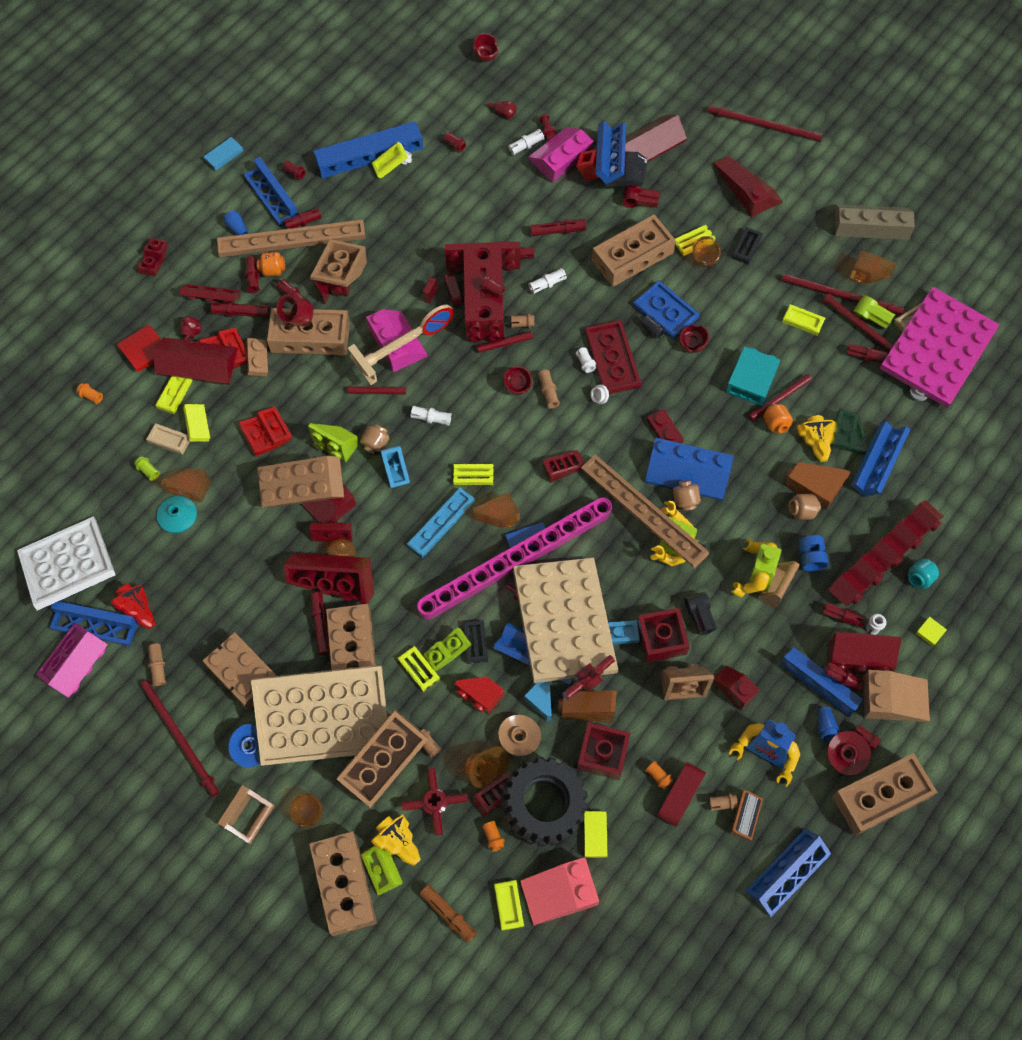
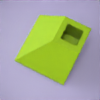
M312 423L308 426L313 445L320 451L325 450L330 456L340 457V460L345 463L359 446L357 436L342 427Z

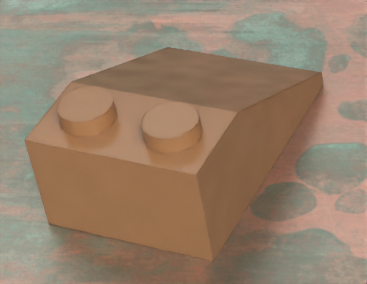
M330 239L310 276L311 279L347 287L361 276L367 264L365 246Z
M696 664L680 669L677 666L667 667L661 674L664 700L706 697L714 680V675L706 667H699Z
M868 670L863 676L864 718L918 722L930 721L928 680L880 670Z

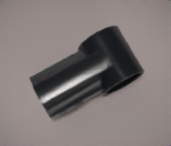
M701 592L685 597L686 609L689 615H692L699 635H707L716 631L717 627L710 611L711 606L707 593Z

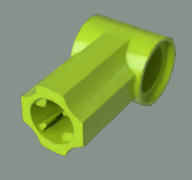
M866 295L862 296L853 310V313L865 320L869 319L884 329L888 327L895 315L879 306L877 301Z

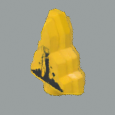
M821 415L812 416L807 419V422L798 425L797 430L799 436L804 437L805 443L812 447L813 454L819 462H827L831 452L830 444L834 441V434L837 432L836 422L824 420Z
M403 814L394 820L388 816L376 827L379 833L371 842L378 849H385L389 854H397L402 861L413 866L416 865L421 859L417 847L412 842L413 834L408 828L409 822Z

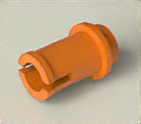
M81 383L77 388L79 397H85L95 404H99L103 399V394L92 389L87 383Z
M656 761L645 770L659 784V788L662 787L665 790L673 782L672 776L667 775Z
M491 821L484 824L482 828L489 842L488 848L492 852L504 848L505 840L501 839L496 822Z

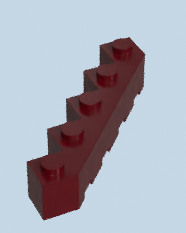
M926 500L919 503L905 519L901 520L887 536L881 538L867 554L860 557L849 571L842 574L828 590L846 607L852 603L856 605L864 597L862 594L872 585L877 586L883 580V574L892 566L896 568L903 561L902 557L910 549L915 550L923 542L921 539L930 531L935 532L942 525L940 520L944 516Z

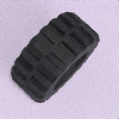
M538 757L535 761L530 759L524 762L522 766H518L508 778L502 790V798L500 799V806L503 808L501 814L503 819H506L508 822L506 824L508 829H513L516 833L514 836L519 840L523 838L526 840L525 843L529 845L535 843L538 844V847H545L549 844L553 846L570 837L585 818L584 813L588 807V804L585 803V800L588 798L587 791H583L582 787L585 784L582 778L578 780L576 770L573 768L570 771L567 768V763L563 761L557 763L556 758L551 757L548 760H544L543 757ZM542 782L550 784L558 790L563 799L564 807L561 815L556 820L543 822L535 819L527 811L524 804V794L530 785Z

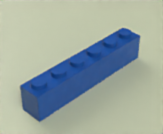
M414 121L320 148L314 151V156L321 177L326 178L372 164L373 161L397 142H400L404 150L410 153L423 149V140L417 123Z

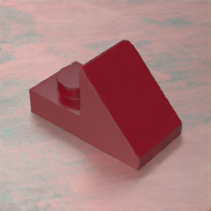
M312 279L313 285L324 304H326L330 293L345 297L349 295V285L345 287Z

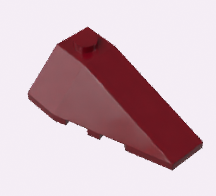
M730 156L714 163L717 171L751 217L782 203L781 198L770 185Z

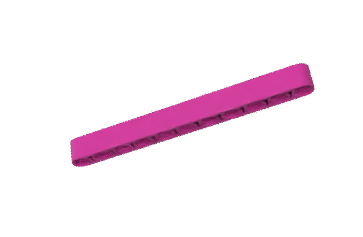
M599 498L428 594L418 602L419 616L424 620L433 619L512 574L513 566L528 565L602 523L610 515L612 509L611 502L606 498ZM604 507L607 511L601 513L597 508ZM586 516L590 521L583 522L580 520V517ZM570 526L573 531L566 532L563 530V527ZM547 535L554 536L556 540L553 542H549L546 540L545 537ZM535 545L539 550L532 552L528 549V546ZM518 555L521 557V560L515 562L510 557ZM495 565H501L504 569L500 572H497L493 569V567ZM477 575H484L486 580L479 582L475 577ZM460 585H466L468 590L461 592L457 588ZM442 595H449L451 597L447 602H443L439 598ZM424 605H431L433 609L430 612H424L422 607Z

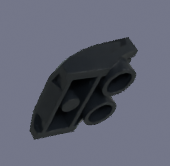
M625 152L624 175L606 184V187L642 186L647 169V158L639 152Z

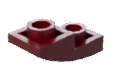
M154 238L149 239L143 249L144 257L137 266L138 273L151 276L157 275L166 254L168 241Z

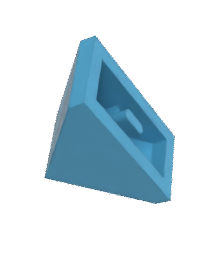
M400 445L381 450L390 487L393 488L410 483Z
M550 681L536 683L525 695V703L546 721H551Z

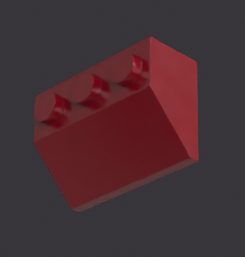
M343 485L344 497L302 503L301 505L318 523H335L354 508L356 502L354 495Z
M835 632L827 645V664L832 663L843 670L855 671L856 674H866L868 670L893 672L897 666L901 637Z

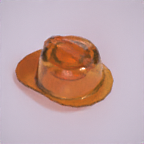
M491 747L483 752L471 754L462 772L470 779L472 785L482 788L496 781L507 772L510 756L503 747Z

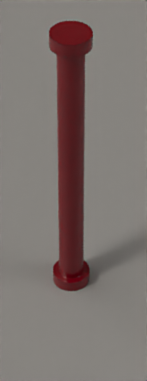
M829 293L822 302L825 305H830L887 351H891L894 346L833 299V295Z

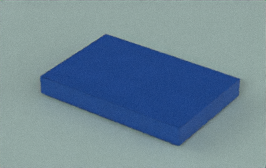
M660 280L633 302V306L644 316L648 315L659 325H663L664 333L672 340H675L684 328L693 324L700 317L696 310Z

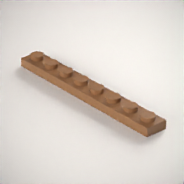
M355 220L217 238L219 257L328 244L330 239L341 242L366 239L364 221Z
M596 454L581 467L587 476L693 568L709 555L708 550Z

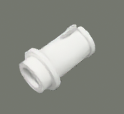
M580 348L576 352V356L582 364V370L590 373L595 370L596 362L591 359L587 348Z
M880 614L872 615L866 626L867 632L872 630L871 635L878 634L880 630L885 628L886 619Z

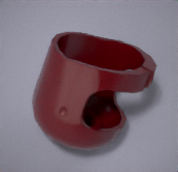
M290 294L280 296L276 306L277 314L282 322L295 326H305L311 322L314 309L309 301L299 299ZM289 298H293L295 303L292 306L291 314H284L282 310L284 302Z

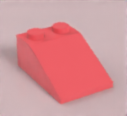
M585 857L521 880L533 925L598 906L599 904L597 892Z

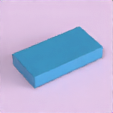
M230 137L206 154L204 160L216 171L243 152V148Z

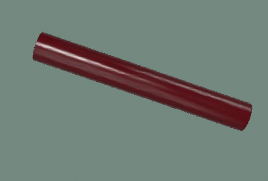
M530 331L477 346L478 353L530 340L533 339V334Z
M348 386V394L406 395L407 392L406 387Z

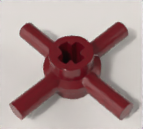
M609 655L595 667L590 663L575 674L578 680L563 692L564 698L569 700L583 687L588 692L603 681L600 675L615 662L614 658Z
M432 768L427 770L429 790L420 800L402 802V811L423 808L426 813L432 815L434 836L443 835L441 814L449 804L468 802L467 793L447 796L442 790L438 789L436 770ZM433 798H437V806L432 805Z

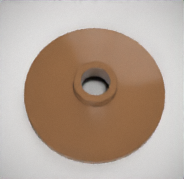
M513 715L506 718L500 725L498 739L506 752L522 757L532 754L538 748L541 741V731L537 723L530 717ZM517 735L521 736V737H522V740H521V741H517V740L515 739V736H517Z

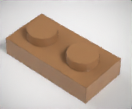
M247 338V375L267 376V340Z

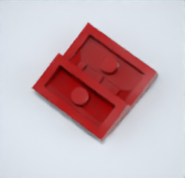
M148 324L119 342L117 346L134 369L139 372L154 363L153 348L161 338Z
M236 328L218 331L217 336L198 341L201 343L237 347L233 369L247 363V351Z
M276 407L257 412V417L239 422L238 427L255 457L267 453L292 439V435Z

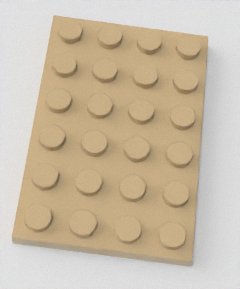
M594 558L513 566L533 683L577 678L575 674L590 663L595 667L609 655L614 658L615 662L606 668L601 675L617 673L618 666Z
M382 665L254 678L251 680L261 766L356 755L387 718Z

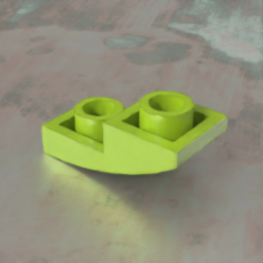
M456 628L443 641L435 643L424 656L434 671H438L465 651L471 643L462 630Z

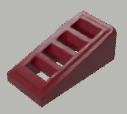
M578 450L542 461V467L550 483L582 470L581 467L585 464ZM575 457L579 464L575 465L572 458ZM568 460L571 466L568 467L565 461ZM560 463H562L564 469H561V468H560V466H559Z
M508 772L472 798V803L483 817H486L500 807V799L502 797L495 788L498 787L502 793L504 787L502 783H506L510 777ZM489 792L495 798L496 802H494L492 798L488 795Z

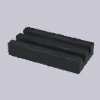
M746 227L732 254V259L738 258V261H746L745 264L749 265L763 233ZM750 233L751 235L742 253H738L747 234ZM754 236H757L748 257L745 256Z
M484 620L463 622L464 635L468 640V627L472 626L475 657H471L470 646L466 649L467 664H471V662L480 663L481 661L488 662ZM476 626H480L483 656H479Z

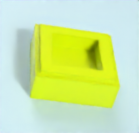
M929 617L916 634L933 647L947 629Z

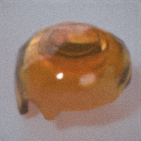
M711 236L700 237L693 245L694 259L702 266H713L721 257L720 244Z
M334 539L328 544L325 555L355 557L356 547L346 539Z
M302 794L293 800L289 813L293 822L300 827L307 828L316 825L321 820L324 809L321 800L317 796Z

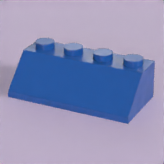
M655 438L645 483L674 489V487L679 485L680 481L691 480V483L698 485L700 496L723 501L734 456Z

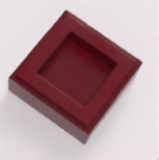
M430 277L422 291L423 300L428 304L431 303L438 290L437 279Z

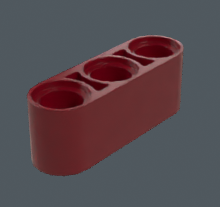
M686 762L657 816L677 827L706 772Z

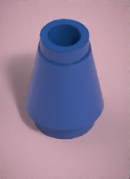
M232 210L225 214L223 218L224 224L236 235L248 234V230L238 212Z
M821 707L818 709V735L821 736L822 740L830 741L840 730L831 712V708Z

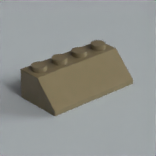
M835 204L834 206L835 236L909 240L915 228L914 212L909 208Z

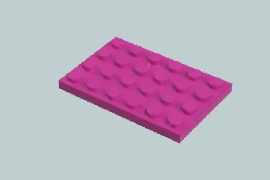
M932 287L880 366V369L948 408L1000 324L937 288Z

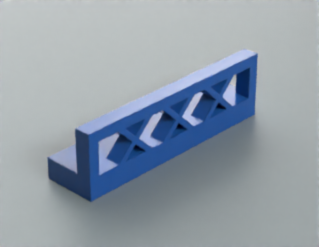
M605 121L598 124L595 173L605 184L624 175L626 124L624 122L613 128Z
M261 157L254 159L256 168L243 175L281 227L284 225V219L298 215L297 208ZM257 174L261 176L260 181L251 180V177ZM261 187L269 188V193H261ZM270 199L278 200V205H269ZM279 211L287 212L288 216L280 219L278 217Z
M887 421L880 423L851 484L864 497L881 494L910 432L907 426L895 429Z
M60 601L53 603L51 609L55 612L50 626L51 630L67 633L74 623L78 624L85 620L91 626L85 630L100 640L131 646L138 625L132 616ZM61 616L69 617L71 623L64 627L57 626ZM103 624L108 625L110 628L109 632L103 635L98 634L96 628ZM121 629L129 630L126 640L119 639L116 632Z
M507 623L494 649L530 665L524 630ZM575 678L564 679L561 681L571 684Z
M794 647L785 655L780 663L784 669L848 717L853 714L863 700L845 685L838 684L837 680L826 675L821 667Z
M805 828L745 891L749 897L761 905L768 916L772 917L831 853L819 835ZM819 847L822 852L817 858H813L814 852ZM802 864H806L805 870L801 874H798L799 867ZM791 879L790 886L783 890L784 883ZM772 895H775V901L769 907L766 902Z

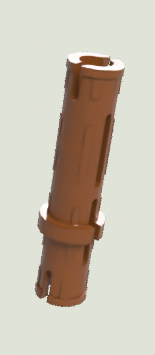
M430 884L420 892L419 895L449 924L448 927L458 933L467 944L477 935V932L463 919L464 916L458 914Z

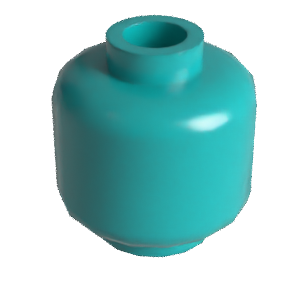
M919 559L908 569V580L912 586L926 589L938 579V567L929 559Z

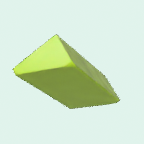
M374 845L361 854L377 895H381L403 883L391 854L385 849H378Z

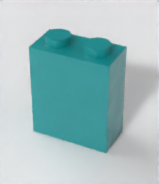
M744 346L728 383L726 393L762 406L781 360L773 355H767L758 352L754 348Z

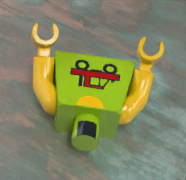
M673 501L664 502L668 508H661V511L664 514H669L671 520L695 539L697 529L676 509ZM662 540L660 545L651 548L652 551L656 552V554L651 555L652 560L659 559V561L669 566L685 562L682 557ZM696 540L699 544L706 548L707 542Z
M751 539L745 541L749 545L743 549L751 554L757 552L749 583L743 586L739 582H735L733 584L735 589L731 593L742 598L746 593L769 591L781 554V549L777 548L775 543H756Z

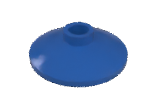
M244 724L238 727L232 733L228 742L230 757L236 764L242 767H254L261 764L256 724ZM249 741L250 746L245 749L244 743Z

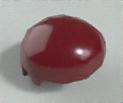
M485 33L476 36L473 43V53L476 58L485 62L496 58L499 47L494 36Z
M691 324L681 331L679 335L680 345L686 352L698 353L704 350L708 344L709 332L703 325Z
M514 366L504 373L503 385L512 395H522L531 388L532 376L524 367Z

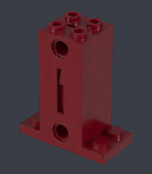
M520 242L445 244L447 272L464 271L467 341L479 342L504 339L503 295L499 298L488 290H482L480 283L484 276H490L493 281L503 286L502 270L520 269Z

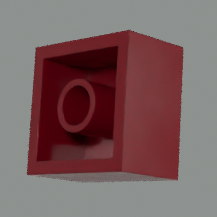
M680 608L638 615V632L646 663L687 655L690 646Z
M588 722L577 770L620 780L631 733Z

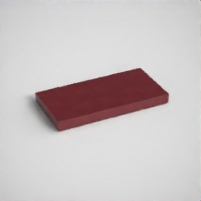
M617 320L585 327V335L593 360L596 362L595 366L600 383L606 386L608 393L613 394L640 388L642 383L622 321Z

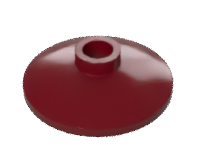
M845 731L838 733L830 740L827 756L831 766L839 773L856 775L867 768L871 759L869 744L861 735ZM844 750H848L850 752L849 758H846L844 756Z

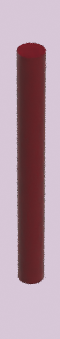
M806 374L751 412L748 418L754 421L764 414L769 406L778 404L812 380L811 376Z

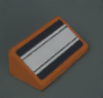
M747 790L742 791L730 834L752 841L763 798Z

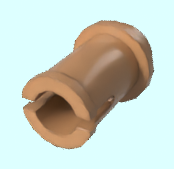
M530 313L522 316H511L512 328H531V326H535L534 315H530Z
M423 729L421 731L428 736V740L422 747L431 758L441 748L430 736V731Z
M728 793V796L709 797L711 811L723 809L733 811L734 808H738L736 794Z

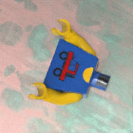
M766 720L763 724L749 725L738 739L739 743H734L731 746L729 755H731L732 751H738L739 754L736 760H739L744 751L743 747L746 746V749L782 769L784 767L785 770L778 776L777 783L783 777L787 780L785 786L787 787L792 781L791 771L795 770L800 757V751L797 743L794 742L796 735L788 730L786 724Z

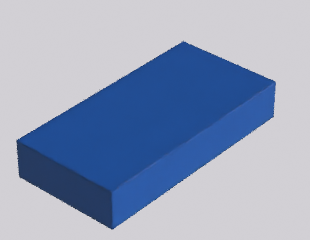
M541 522L506 534L505 537L509 547L512 548L544 530L545 525ZM547 535L545 538L550 542L549 535ZM529 545V546H528V549L533 548V547H536V546H535V545Z

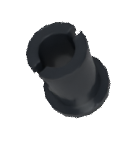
M647 315L642 319L641 325L652 333V337L660 338L664 334V326L659 325L650 316Z

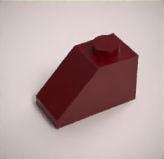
M727 665L714 676L713 683L740 710L756 698L760 691L745 674Z

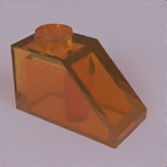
M861 250L850 278L865 284L877 282L891 277L897 263Z
M189 468L161 481L165 492L184 496L201 503L211 484L205 471Z
M508 492L473 508V517L476 521L503 528L515 525L520 520V512Z

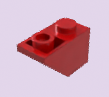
M597 149L580 152L577 168L586 181L600 178L595 173Z
M488 677L457 680L455 682L456 694L463 700L469 699L473 703L472 706L480 713L484 711L489 715L504 697V689Z

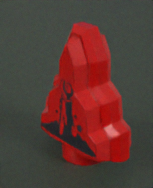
M127 583L115 592L117 597L111 603L116 609L121 610L127 616H132L144 628L151 629L156 625L153 614L148 608L149 603L145 597L146 593L141 585L132 588Z

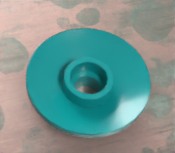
M173 496L166 499L157 510L158 524L169 533H181L188 530L194 524L197 517L195 504L184 496ZM177 509H178V512H177V513L172 514V512H173L174 510H177Z

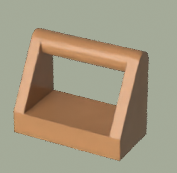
M795 561L778 563L769 591H761L758 600L776 609L799 568V564Z
M242 785L217 824L248 844H251L274 808V805ZM253 798L265 806L245 836L234 829L233 825L249 800Z

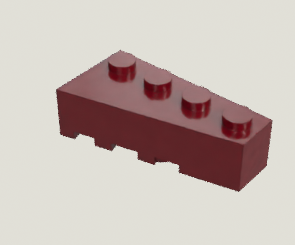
M292 553L284 563L285 578L288 584L309 590L313 588L318 589L326 595L335 594L342 596V599L347 601L351 599L359 601L361 605L368 604L374 595L370 558Z

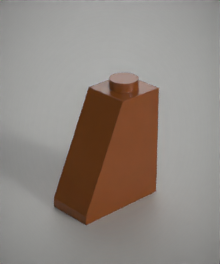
M798 462L795 468L791 466L785 477L788 479L785 485L799 494L815 495L821 507L827 510L846 482L850 471Z
M580 691L569 700H566L564 697L563 699L559 698L558 711L562 712V719L613 723L617 691Z

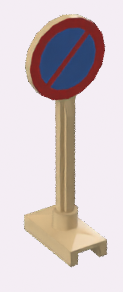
M442 305L433 309L425 316L418 328L409 331L365 357L353 344L348 347L351 353L350 358L368 383L372 385L377 382L376 373L371 367L372 365L422 333L432 335L441 331L452 320L454 311L449 305Z

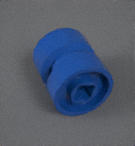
M811 535L797 541L799 554L802 555L800 557L802 570L813 572L829 566L827 553L824 552L826 547L823 536Z

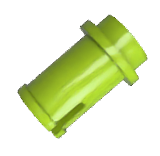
M142 456L135 461L136 469L142 471L150 481H154L160 475V472L149 463L148 458Z

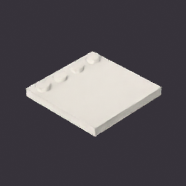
M94 516L17 550L33 606L36 610H40L116 575Z

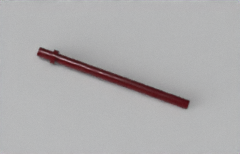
M710 105L708 113L716 114L720 118L724 116L820 142L823 134L726 110L722 106L718 108Z
M783 274L782 281L826 294L830 293L833 296L857 303L862 298V296ZM875 300L879 306L899 315L903 314L904 308L895 306L892 302L888 304Z
M148 680L143 681L140 684L202 780L201 785L203 788H207L212 797H215L220 792L214 784V778L208 775Z

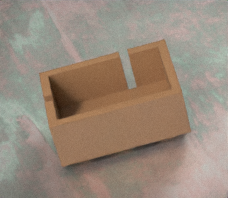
M234 632L221 644V650L216 648L203 662L236 699L250 711L254 707L251 680L277 675Z

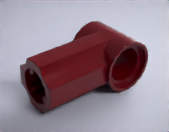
M625 186L622 202L628 208H635L638 205L658 207L660 191L641 189L640 186Z

